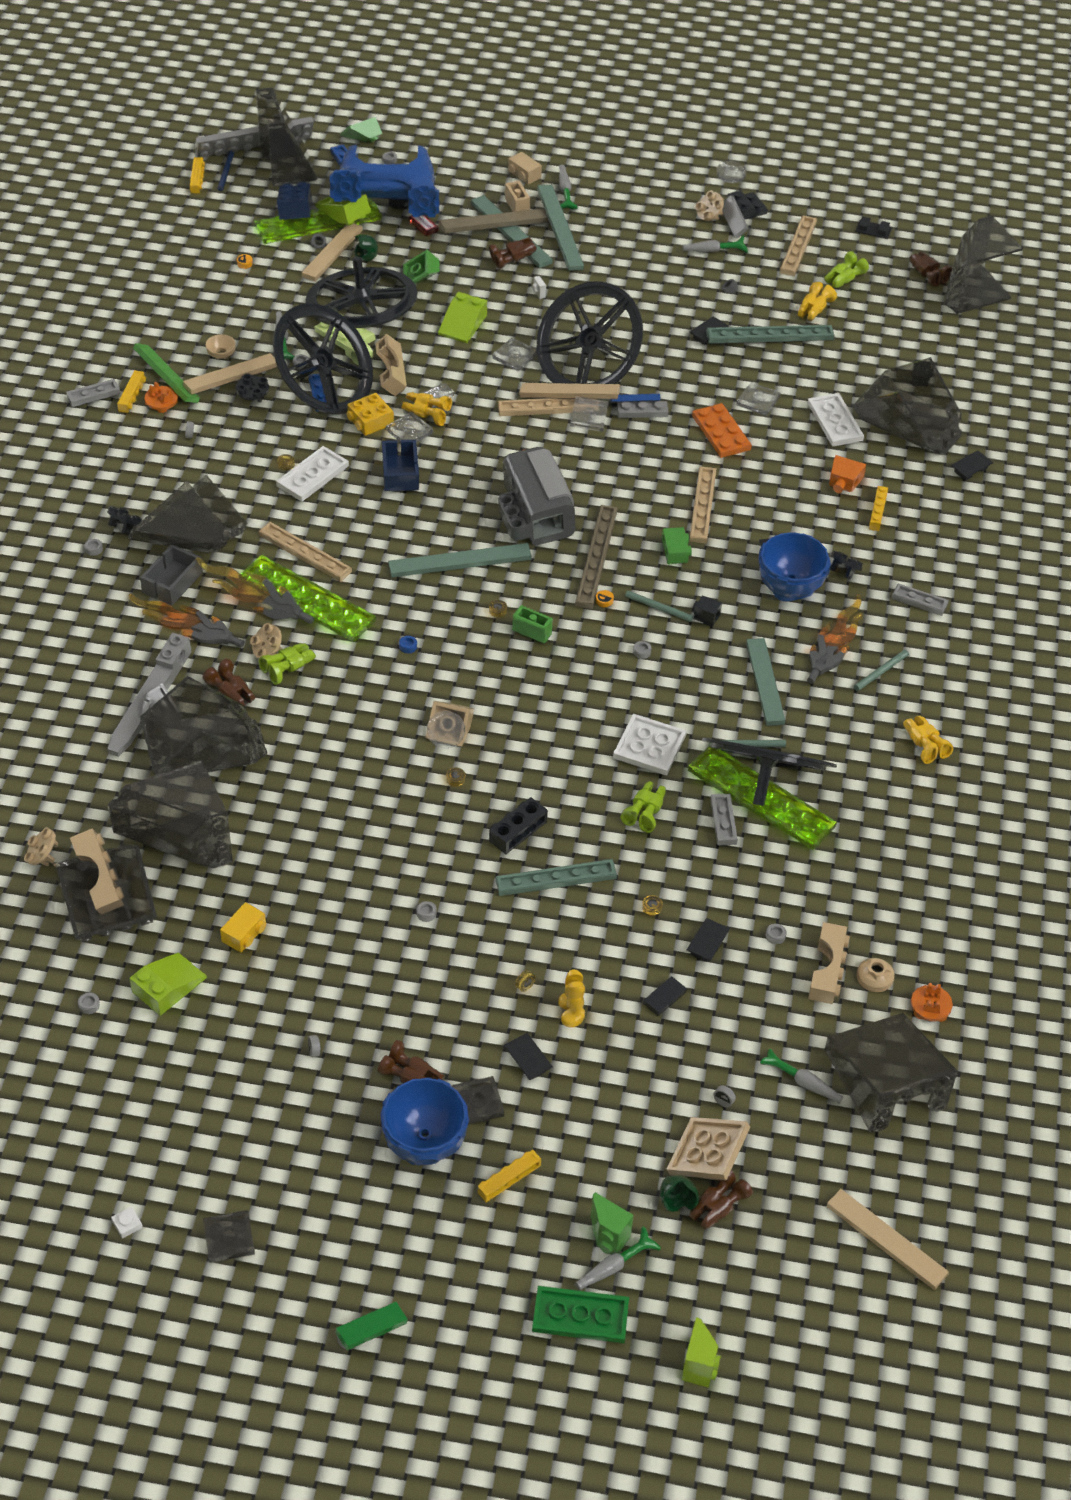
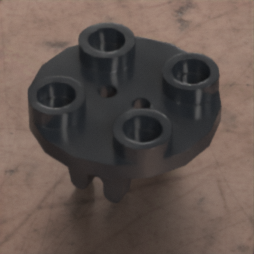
M244 374L242 379L236 383L235 389L237 395L243 399L262 402V398L269 391V384L265 377Z
M110 505L107 513L111 515L108 525L117 527L119 521H122L123 528L121 532L123 534L129 535L133 527L140 526L142 521L141 517L134 514L130 515L129 510L122 507L118 509Z
M833 550L829 555L834 558L830 567L831 571H836L839 564L847 565L846 568L848 570L845 575L847 579H851L855 570L862 571L863 569L862 562L848 558V555Z

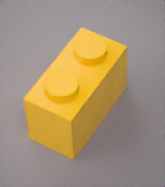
M245 902L220 929L221 942L242 953L246 947L253 943L254 938L265 930V913Z

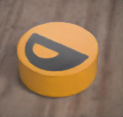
M247 254L237 257V265L243 269L250 268L253 265V259Z
M601 590L596 594V604L598 606L610 607L613 604L614 595L612 592Z

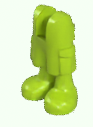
M849 251L844 256L845 264L839 263L824 277V281L827 284L832 283L834 288H839L845 283L854 280L855 276L865 274L869 270L867 260L861 258L857 261L856 254Z
M299 643L293 647L279 650L278 654L261 656L258 663L263 673L269 672L270 680L274 685L282 682V673L285 670L294 672L314 660L316 655L312 650H309V646L306 643Z
M649 781L645 783L644 787L637 792L632 800L633 805L622 811L620 816L622 822L627 826H632L639 817L640 829L646 833H651L656 827L653 815L657 814L663 805L666 788L660 785L656 793H653L651 791L654 782Z

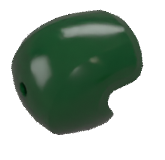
M356 235L355 238L359 242L355 247L354 255L362 257V261L366 262L375 259L378 253L376 240L369 235Z
M671 1175L663 1179L661 1183L660 1200L667 1211L675 1212L683 1206H686L688 1210H692L698 1204L699 1193L694 1183L687 1177Z

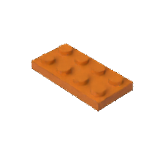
M723 403L692 411V417L720 458L751 450V443Z

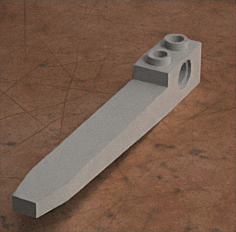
M176 633L170 635L155 659L156 665L113 732L107 748L108 754L119 757L132 744L146 721L140 720L145 693L163 683L167 690L169 689L192 652L188 637Z

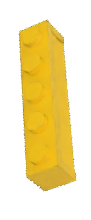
M194 157L190 193H200V190H202L205 172L203 157Z
M134 370L117 403L118 412L128 413L132 409L133 403H135L136 397L146 381L144 372Z
M877 487L869 530H880L888 487Z
M534 1150L524 1153L521 1158L515 1159L509 1166L503 1167L500 1172L491 1175L488 1180L482 1181L478 1185V1194L487 1203L541 1166V1158Z

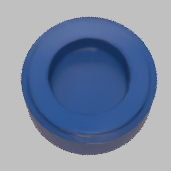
M413 636L402 637L399 640V649L403 653L408 654L417 650V639Z

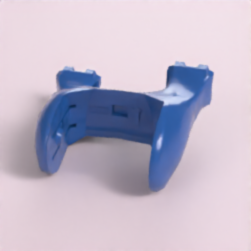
M351 145L344 155L340 170H334L329 175L330 197L335 202H341L342 200L357 202L361 198V194H366L367 198L408 200V211L413 217H435L439 213V190L434 186L433 164L427 149L423 146H418V158L409 164H373L361 161L358 158L357 145Z

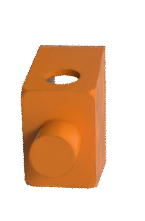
M835 455L829 485L833 487L836 493H842L843 490L852 492L864 478L866 464Z

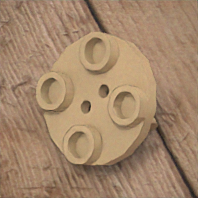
M708 191L695 205L698 217L703 221L719 220L718 216L724 214L722 212L724 199L719 193Z
M265 623L256 635L251 637L250 644L256 658L264 655L278 654L277 652L282 649L280 647L282 635L277 626Z
M46 827L37 836L32 835L27 843L29 848L24 861L33 866L39 863L49 866L50 862L54 863L55 858L49 854L53 846L58 847L54 831Z

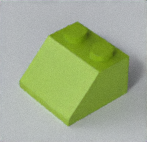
M696 1317L681 1380L709 1388L711 1379L716 1380L721 1356L717 1355L718 1344L701 1318Z

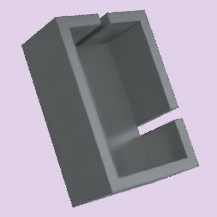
M171 544L162 553V557L160 556L140 577L142 593L155 599L158 597L160 601L173 606L203 573L201 557Z

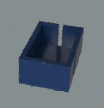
M300 182L296 186L286 183L280 186L277 198L279 220L310 217L313 203L310 183Z
M397 440L382 441L384 490H419L416 440H401V455H398Z

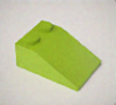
M361 194V198L357 202H350V200L335 202L333 198L328 196L315 203V207L338 223L346 225L354 224L355 220L363 219L367 214L371 213L366 194Z
M457 292L448 307L438 335L468 343L487 316V300Z
M178 952L145 965L129 979L132 993L161 1016L207 978V975Z

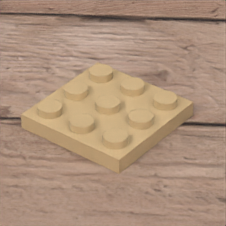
M691 1117L667 1167V1171L670 1175L727 1180L748 1134L750 1125L747 1121Z

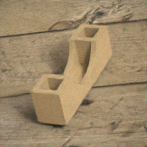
M386 334L375 343L376 353L387 368L380 375V383L382 388L396 396L407 387L402 349L399 342Z
M92 828L70 837L76 856L81 861L93 862L98 866V881L89 891L95 909L102 915L124 906L122 901L124 894L121 887L116 885L115 881L118 878L115 870L109 866L111 858L102 847L105 842L101 833L97 834Z
M823 922L818 951L827 956L830 965L822 970L813 972L809 1000L833 1004L834 997H839L841 985L837 984V981H842L844 968H840L841 963L845 964L847 952L843 951V948L848 947L850 938L849 935H846L847 927Z

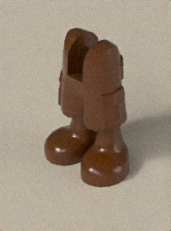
M530 237L507 243L506 249L499 250L494 244L489 245L491 258L496 263L498 269L504 268L511 261L517 262L528 257L537 250Z
M923 251L913 254L909 258L912 266L922 276L927 277L928 282L932 286H939L940 282L942 284L946 283L953 275L954 270L951 266L946 265L940 269V263Z
M230 659L222 660L218 666V671L213 667L208 668L202 677L205 683L219 688V694L230 701L235 707L242 708L245 706L243 698L248 703L255 700V696L248 688L247 683L239 675H233L234 663Z
M396 1040L393 1043L389 1056L385 1055L378 1066L380 1074L398 1076L403 1084L412 1079L431 1078L443 1080L444 1078L441 1072L430 1066L423 1059L417 1056L409 1058L404 1053L405 1045L400 1040ZM396 1064L402 1065V1066H404L405 1068L403 1069V1068L399 1067V1066L396 1065Z
M731 1170L727 1180H719L716 1188L709 1187L700 1196L697 1206L691 1210L689 1216L696 1221L707 1210L709 1213L701 1223V1227L707 1230L713 1227L716 1222L725 1218L734 1209L733 1203L749 1198L753 1194V1189L743 1179L736 1182V1176ZM733 1187L732 1191L727 1196H722L727 1190Z

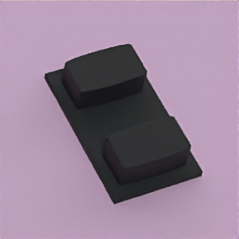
M864 216L859 220L855 232L888 239L892 230L890 222L873 223L870 222L871 218Z
M713 316L691 330L690 333L695 340L706 345L709 343L706 334L707 328L729 327V325Z
M977 450L952 464L951 467L954 468V472L966 481L972 478V475L988 469V466L993 464V462Z
M706 918L686 951H689L691 955L701 960L711 961L730 928Z
M528 1033L504 1044V1047L529 1080L553 1068Z

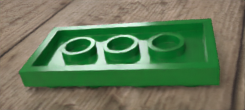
M538 1286L532 1332L625 1344L629 1297Z

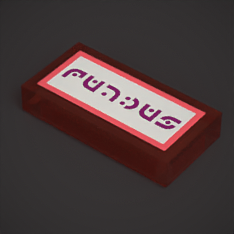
M408 216L409 222L425 236L439 231V227L427 216Z

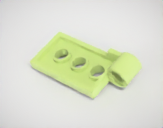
M321 322L314 326L315 332L325 337L330 325ZM334 326V328H333V330H332V333H331V335H330V337H329V341H331V338H332L333 333H334V330H335V326ZM356 328L368 348L370 357L373 358V351L368 343L376 340L375 334L365 328ZM339 330L335 344L343 348L346 356L351 358L356 365H359L351 343Z

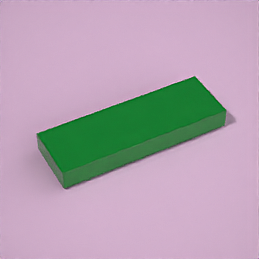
M393 1302L337 1327L335 1333L347 1351L407 1324L408 1319L398 1303Z

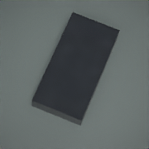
M671 976L643 1000V1004L659 1016L687 992V988Z

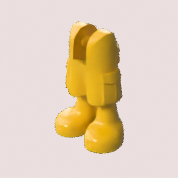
M814 282L809 287V294L802 301L798 310V317L804 318L808 314L807 319L809 321L815 319L826 307L827 302L831 303L836 300V291L830 285H826L823 289L822 282Z
M414 392L406 394L405 397L415 403L403 402V410L422 418L431 416L434 423L438 426L445 424L446 414L444 410L449 411L451 409V397L433 398L431 394H418Z
M919 715L914 720L909 718L903 722L906 731L915 745L923 747L920 757L925 764L932 763L937 754L941 759H945L952 754L953 745L948 740L941 738L939 731L929 724L926 718Z
M575 969L567 973L565 993L560 995L558 999V1005L566 1010L561 1015V1022L564 1026L570 1028L580 1025L585 1018V1010L583 1009V996L585 992L583 976Z

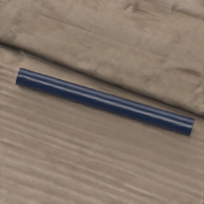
M234 151L228 152L217 187L219 191L224 189L234 157Z

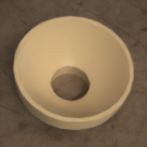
M223 334L210 337L205 344L208 354L216 359L228 358L234 353L236 348L235 340Z
M869 958L859 965L856 976L859 984L866 990L883 992L892 986L895 974L892 966L885 960ZM879 965L883 968V971L875 972L871 967Z

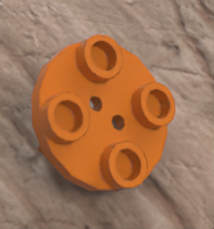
M154 382V386H149V390L145 393L144 397L145 405L157 410L159 413L166 412L167 409L175 406L179 401L178 394L171 387L159 386L157 382Z
M928 983V985L921 986L913 992L911 998V1007L915 1017L930 1022L945 1021L950 1015L953 1006L952 998L947 991L941 988L940 984L934 986L932 983Z

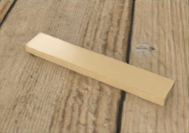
M802 215L780 268L781 274L795 277L816 226L817 218Z
M357 224L345 225L302 271V277L316 282L355 240V236L363 231L362 226Z
M266 354L184 380L183 386L192 395L242 379L244 374L254 375L276 368L277 364L271 354Z
M522 383L519 395L521 398L618 399L620 384Z
M583 398L498 401L499 416L599 412L598 399Z
M699 467L689 542L707 544L716 468Z
M269 522L258 531L260 537L339 582L352 573V568L272 522Z
M842 1189L827 1203V1208L934 1291L948 1276L949 1271Z

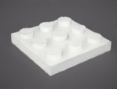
M633 714L613 753V758L667 776L686 737L687 731Z

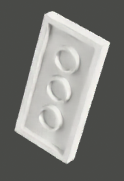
M839 393L808 398L807 404L832 447L864 440V434Z
M322 446L278 479L276 486L302 502L349 466V461Z

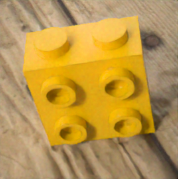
M377 393L347 404V418L365 436L394 424V411Z

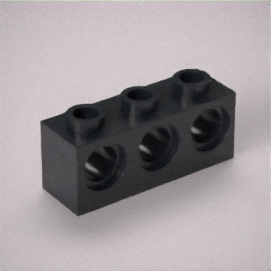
M530 797L528 800L521 802L515 810L508 812L501 821L494 823L490 827L489 842L504 854H508L547 823L548 810Z

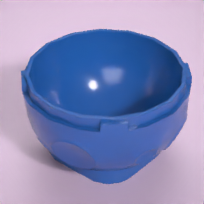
M804 533L778 534L771 537L766 543L764 542L759 551L758 562L761 579L774 593L775 597L781 601L789 602L811 596L816 589L822 586L830 571L831 561L827 549L819 540Z
M431 1078L412 1079L399 1085L393 1092L388 1093L383 1101L380 1114L382 1131L388 1147L397 1156L412 1165L436 1164L440 1160L454 1154L463 1143L469 1122L467 1104L459 1092L451 1087L450 1083L441 1079Z

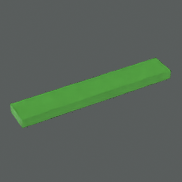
M135 343L133 349L184 402H199L200 397L196 393L191 395L183 386V380L149 345Z

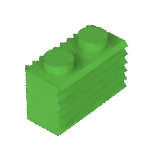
M684 527L664 528L662 531V542L667 564L688 563L689 556L692 555L691 545L688 546L689 535L685 533Z
M523 605L514 613L512 630L542 643H546L552 635V617L549 618V616L523 607Z

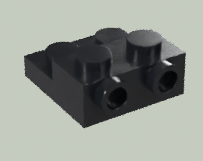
M740 190L728 193L727 198L730 195L735 198L744 219L767 214V207L754 192L744 194Z

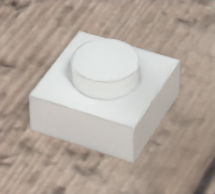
M536 276L533 279L532 290L539 299L546 297V284L540 276Z
M132 1206L111 1217L122 1239L143 1228Z

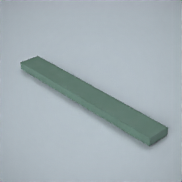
M538 185L537 191L568 270H583V261L553 185Z
M484 195L471 200V205L482 215L503 213ZM517 225L497 228L511 242L528 238ZM533 241L537 250L528 258L539 269L552 264L553 259Z
M832 325L719 327L706 329L709 343L834 340L835 337Z
M528 543L390 560L388 561V566L392 578L531 560L532 555Z

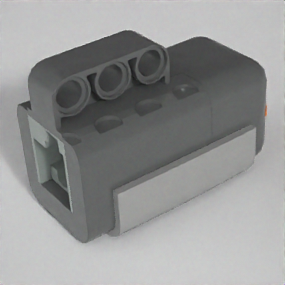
M534 447L506 455L503 459V475L507 493L499 496L498 503L500 516L510 537L513 540L529 538L533 545H540L572 536L576 529L574 499L552 453L543 447Z

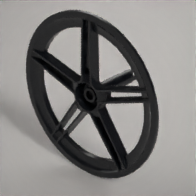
M355 256L352 259V269L339 271L321 279L311 287L306 296V303L319 304L317 296L322 288L345 295L324 306L337 312L351 305L360 304L367 316L343 317L355 328H366L385 324L403 316L414 306L418 294L415 283L406 275L386 268L363 267L362 257ZM364 273H369L364 279ZM354 274L356 287L334 280ZM381 274L391 276L404 285V288L372 289ZM402 298L398 304L380 313L377 312L372 300ZM366 303L369 304L371 310H372L373 313H374L373 315L371 314L370 310H369L368 307L366 306ZM315 318L320 322L330 325V323L325 320Z
M586 282L562 293L546 311L537 334V356L547 378L552 383L616 384L635 363L642 345L643 322L638 306L623 289L607 282ZM589 295H606L616 299L618 302L593 327L579 300ZM574 301H576L577 304H578V307H579V309H580V311H581V313H582V315H583V318H584V320H585V322H586L585 325L582 324V321H581V319H580V316H579V314H578V311H577V309H576V306H575V304H574ZM571 305L581 330L580 334L550 343L551 332L557 318L565 308ZM625 310H627L632 323V341L629 352L603 339V334ZM574 341H575V344H572V345H567V346H563V347H558V348L550 349L551 347H554V346H558V345H562V344H566V343H570V342H574ZM609 346L626 354V358L614 352H611V348ZM582 347L576 382L566 379L558 372L550 354ZM596 349L605 355L610 354L623 360L622 364L606 378L587 383L593 354ZM586 355H588L587 361H586L585 370H584V374H583V368H584L585 358H586Z
M312 303L297 305L284 313L274 331V357L283 380L301 401L323 413L337 415L345 414L348 411L347 404L369 395L373 382V366L370 353L359 332L345 317L329 307ZM315 317L330 323L321 347L296 321L297 319ZM334 326H335V330H334L333 336H332V338H331L329 347H327V346H326V345H327V342H328L329 337H330V335H331V333H332V330H333V328H334ZM287 329L290 330L310 354V359L290 368H287L283 353V341ZM339 330L351 343L356 353L359 367L333 357L332 350ZM305 365L296 373L290 374L289 371ZM318 370L327 403L317 400L306 393L293 377L296 376L297 380H303ZM331 370L359 379L355 393L347 401L338 403Z
M702 738L703 742L711 743L710 748L758 759L761 766L753 804L765 805L772 767L778 762L826 771V767L837 768V764L739 743Z

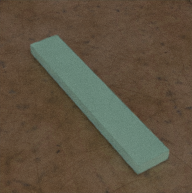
M765 638L747 639V650L766 726L785 725V717Z
M613 859L495 876L499 896L617 879V872Z

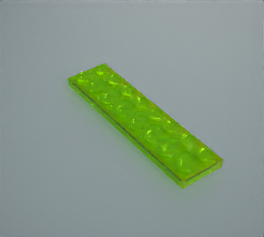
M367 198L371 213L367 214L363 219L355 220L354 224L359 225L382 220V214L373 198ZM318 208L312 209L310 217L279 220V216L255 221V228L264 244L340 229L346 225L338 223Z
M263 555L257 558L239 575L241 582L267 596L270 593L262 582L265 578L269 579L281 596L286 591H289L300 608L303 609L302 612L314 617L315 622L352 642H355L376 622V616Z
M711 745L688 766L690 773L720 792L730 794L731 799L812 850L836 827V821L772 781H769L765 805L753 804L759 773L724 751L710 748Z

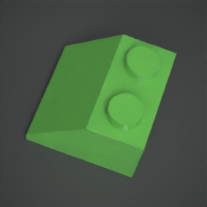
M595 1192L592 1197L590 1218L597 1246L606 1254H619L631 1237L633 1214Z

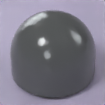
M319 233L314 234L310 241L311 246L316 249L324 248L326 245L325 236ZM320 240L323 244L316 245L314 241Z
M729 279L722 285L721 289L725 293L733 294L737 292L738 285L734 279Z

